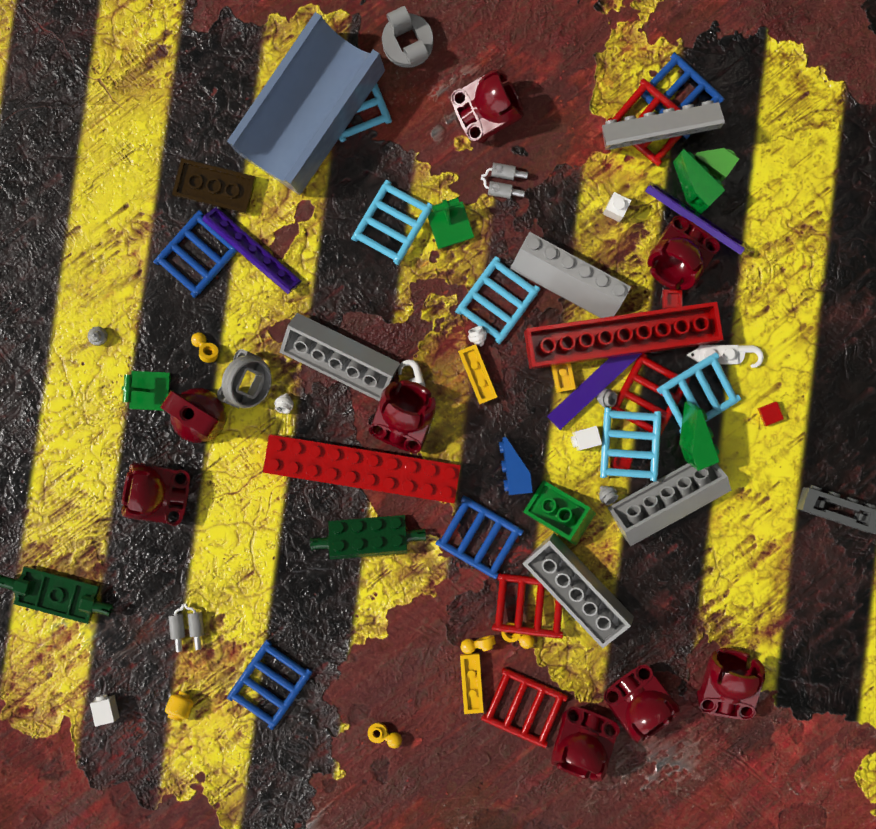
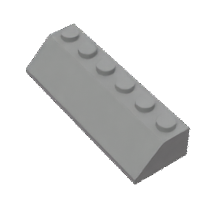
M713 100L702 102V106L694 107V104L682 106L681 110L675 111L674 108L663 110L661 114L655 115V112L643 114L644 117L641 118L628 116L624 118L625 121L617 122V119L608 120L605 122V125H602L605 150L719 129L723 126L725 120L719 102L714 103Z
M531 232L528 233L510 267V270L599 318L615 316L631 288L626 283Z
M296 313L288 324L280 349V353L380 401L383 390L392 383L400 365L399 362L299 313Z
M687 463L658 479L657 482H653L609 506L608 510L629 545L632 546L732 490L728 476L717 463L700 471H697Z
M555 533L543 541L522 563L602 648L631 627L634 616Z

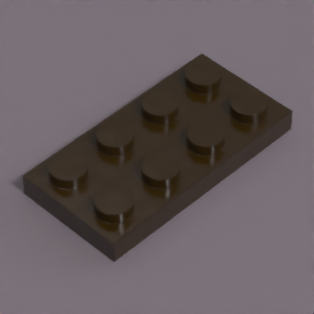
M181 158L172 195L247 214L256 177Z

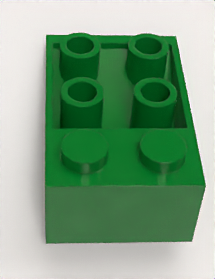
M683 149L673 161L686 202L699 214L703 213L725 191L723 184L718 179H714L709 174V170L704 165H700L696 161L695 156L689 151L686 152Z
M686 401L684 403L679 445L685 461L697 471L719 463L718 455L720 452L716 444H713L712 438L714 435L711 428L707 427L705 411L697 405Z

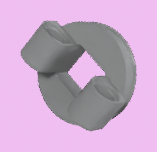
M405 6L387 13L389 22L382 33V44L388 59L401 67H415L422 64L428 59L433 48V33L429 24L422 17L408 13ZM413 30L418 41L404 47V52H402L395 37Z
M243 349L238 350L234 355L233 361L224 371L222 384L217 393L218 399L238 409L239 407L251 408L258 405L267 396L271 387L272 377L268 365L261 360V357ZM248 370L256 375L248 393L239 390V387Z

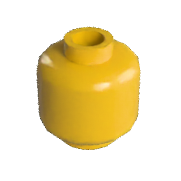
M180 691L178 695L172 694L165 708V712L168 714L167 717L182 722L183 719H188L194 702L189 699L190 695Z

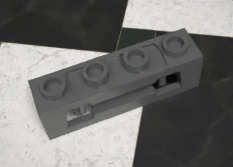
M817 486L803 487L797 510L867 533L876 534V506L867 503L863 506L858 504L859 500L847 497V500L840 498L841 495L829 491L828 494L824 493L822 488ZM825 502L851 511H861L863 514L855 513L854 518H850L829 510L814 509V506L824 508Z

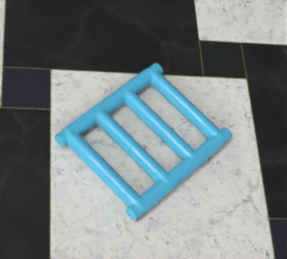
M377 83L372 89L375 98L363 102L357 113L378 105L382 115L344 130L339 138L340 142L346 141V138L384 122L386 124L392 122Z
M385 180L351 239L356 242L358 240L393 259V262L399 265L429 216L433 204H425L392 186L389 180ZM389 192L422 210L418 219L415 220L382 202L385 194ZM377 208L412 226L413 228L406 237L372 218ZM369 224L403 243L398 253L362 234L366 226Z
M495 256L459 304L455 313L463 314L476 325L482 326L487 333L496 338L495 341L498 344H501L541 288L529 284L503 265L499 257ZM495 268L529 292L523 302L489 278ZM483 284L489 286L518 308L512 317L478 293ZM472 299L507 323L501 332L467 308Z
M717 352L657 388V392L663 395L680 428L683 416L669 389L679 384L687 401L699 407L685 381L694 374L713 408L706 413V422L741 400V397L735 394L718 361L719 355ZM710 364L729 397L728 400L719 404L702 372V369Z
M605 407L600 477L650 478V481L657 482L661 411H654V413L612 411V408ZM611 418L653 421V432L611 430ZM610 437L652 440V452L609 449ZM609 456L651 459L650 471L608 468Z

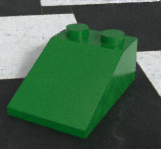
M544 480L523 511V513L575 546L596 514L589 506Z

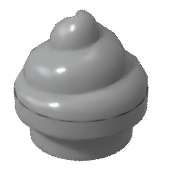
M93 327L89 330L88 340L91 344L101 346L107 341V332L102 327Z
M604 389L596 397L599 404L604 408L613 407L617 402V395L611 389Z
M600 486V501L606 505L614 503L618 499L617 490L614 487Z

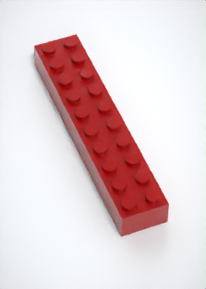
M717 302L526 328L524 331L529 369L712 344L724 340Z
M269 434L263 473L455 503L461 465Z

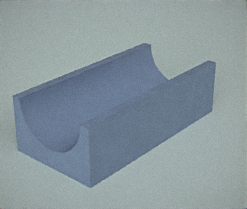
M315 12L227 142L241 157L298 195H301L385 72L380 54L375 50L368 53L353 46L338 35L325 22L323 17Z

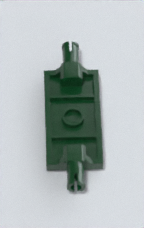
M405 515L328 521L329 535L322 538H310L311 551L328 549L330 560L408 553L407 544L409 542L426 541L425 528L418 530L406 529Z
M24 566L21 576L17 579L0 575V587L10 589L15 593L13 603L15 605L85 624L91 622L93 612L108 617L112 613L110 609H113V604L97 601L100 585L29 566Z

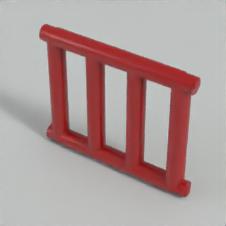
M643 78L639 83L638 89L616 115L608 120L617 119V122H620L646 90L655 98L638 118L644 117L643 114L653 112L660 103L668 109L674 108L675 111L681 109ZM681 136L670 138L656 155L647 148L651 142L632 146L659 167L662 163V158Z
M642 353L637 358L617 395V402L611 407V410L625 411L620 406L624 399L627 398L653 413L654 411H661V436L673 414L669 406L665 411L630 392L629 389L635 381L659 394L657 392V388L660 387L659 385L638 375L643 364L670 379L678 374L647 358L645 353ZM690 377L685 380L688 385L691 380ZM680 386L675 394L670 392L677 405L683 396ZM626 419L648 432H653V425L644 420Z
M499 573L497 580H499L496 620L493 623L492 630L562 639L561 621L563 606L557 600H555L553 630L541 629L545 587L535 577ZM507 582L518 583L514 625L503 624ZM526 584L537 585L534 628L522 626Z
M503 668L501 681L487 713L483 714L481 720L535 745L546 748L548 735L563 701L566 702L568 695L510 669ZM511 678L520 682V685L503 722L493 716ZM527 686L538 690L522 729L512 726L511 723ZM545 694L556 699L542 732L537 737L530 734L529 731Z

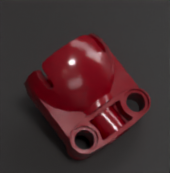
M501 69L488 72L462 89L455 90L451 95V101L460 124L467 137L472 141L483 143L488 137L519 121L524 116L523 105L511 82L502 84L507 81V75ZM465 95L464 102L460 103L461 96ZM477 129H480V135L476 138L475 132Z
M675 216L650 251L647 264L648 267H651L650 272L660 284L670 289L676 290L681 287L682 290H687L697 284L714 255L719 251L720 244L713 236L682 216Z
M402 380L399 384L396 381L392 382L382 392L369 432L373 437L411 453H418L422 449L436 412V400L434 397H431V392L419 383Z
M204 388L189 389L181 394L171 390L160 406L161 409L170 414V421L174 431L182 439L192 443H203L204 441L208 442L215 439L221 433L226 423L224 403L218 399L214 392ZM188 409H192L194 411V416L192 419H188L186 417V412Z
M144 463L131 464L123 487L122 516L127 519L163 523L172 526L180 524L188 498L189 474L184 470ZM178 473H182L184 476L183 481L180 483L175 481V476ZM176 511V519L169 521V513Z
M720 648L714 651L709 657L701 687L696 695L700 710L704 713L740 720L752 719L756 714L755 707L765 681V667L757 658L751 660V667L749 668L751 655L745 651L735 648Z
M640 665L612 684L604 693L605 702L632 740L637 743L643 742L645 738L652 737L672 722V718L680 714L678 704L647 665ZM646 670L650 673L648 679L643 680L639 677L641 671ZM612 693L618 695V700L614 703L608 701V697Z
M576 706L568 708L562 714L561 726L551 755V764L570 775L582 779H588L589 777L592 781L596 782L602 781L608 769L616 737L620 733L618 724L587 709ZM569 712L575 714L576 721L570 720ZM605 727H609L612 730L611 736L606 733Z

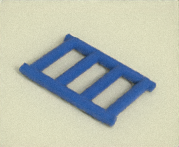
M675 52L671 55V60L650 81L655 87L677 64L684 73L664 93L667 98L670 99L690 77L698 84L678 106L680 109H682V106L691 104L704 90L712 97L711 100L714 103L719 102L720 104L725 99ZM647 90L641 96L648 104L654 99ZM662 103L655 108V111L659 114L665 110ZM690 134L683 136L688 139Z
M201 210L186 223L153 261L156 265L164 267L189 289L193 298H196L237 253L234 247L202 221L204 214ZM198 222L229 249L222 258L191 231ZM185 236L216 263L209 272L178 245ZM172 251L204 277L197 286L166 260Z
M463 496L461 506L442 538L438 539L435 544L489 577L497 579L499 574L497 572L518 535L521 536L524 530L474 500ZM468 507H471L479 513L457 549L450 545L448 541ZM486 516L495 523L475 558H472L464 552ZM503 526L510 530L511 534L492 567L489 568L481 563Z
M266 639L226 698L230 701H236L269 724L268 727L271 730H274L313 671L309 668L304 669L271 646L272 643ZM266 652L301 675L296 685H293L260 662ZM255 668L290 691L285 701L250 678ZM244 684L279 707L274 717H271L239 694Z

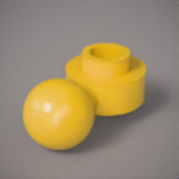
M197 332L193 334L191 342L195 347H200L199 358L206 363L216 361L218 358V347L213 343H206L207 338L203 333Z
M507 622V623H505V624H506V625H514L515 623H514V622ZM501 632L505 641L515 642L518 640L524 649H530L534 645L535 640L532 635L515 633L509 635L507 632Z
M494 635L481 637L476 641L465 639L461 643V650L465 654H472L476 648L482 649V651L491 650L493 645L496 644Z
M381 722L372 724L368 729V737L374 743H381L385 740L388 746L394 749L402 744L401 735L396 732L389 734L387 727ZM375 730L380 731L379 737L374 735Z

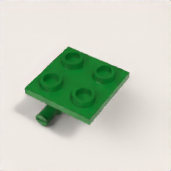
M458 197L449 201L445 199L442 200V203L432 205L433 211L430 212L428 220L438 250L474 238L463 201L459 202Z
M132 371L131 375H124V386L121 389L123 390L122 402H130L129 409L164 411L160 406L170 392L171 373Z

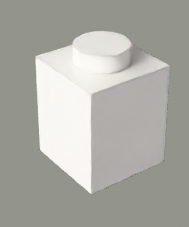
M614 192L603 215L620 222L631 200Z
M597 426L572 432L573 436L570 437L573 448L576 447L577 451L602 445Z
M107 694L96 696V700L90 703L95 727L115 722L120 718L115 695L108 696Z

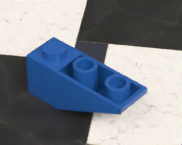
M503 437L502 442H499L500 453H504L505 460L501 461L502 472H506L507 480H503L504 491H508V495L533 493L529 470L508 439Z

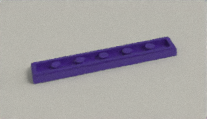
M650 182L645 192L693 222L741 255L745 250L743 242Z
M217 207L203 216L202 221L284 292L289 294L300 285L301 280Z
M641 354L608 358L550 412L547 418L561 430Z

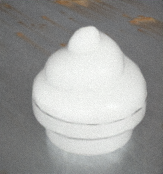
M482 326L470 329L468 331L469 341L482 347L487 337L486 330Z
M288 393L279 396L275 400V410L283 414L290 413L294 403L291 397L288 396Z

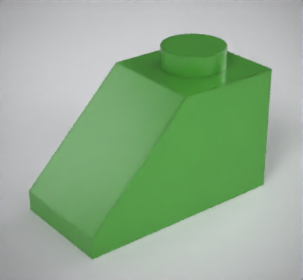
M725 148L697 152L694 155L696 161L700 165H704L709 170V174L721 182L728 176L739 160L732 150H726Z

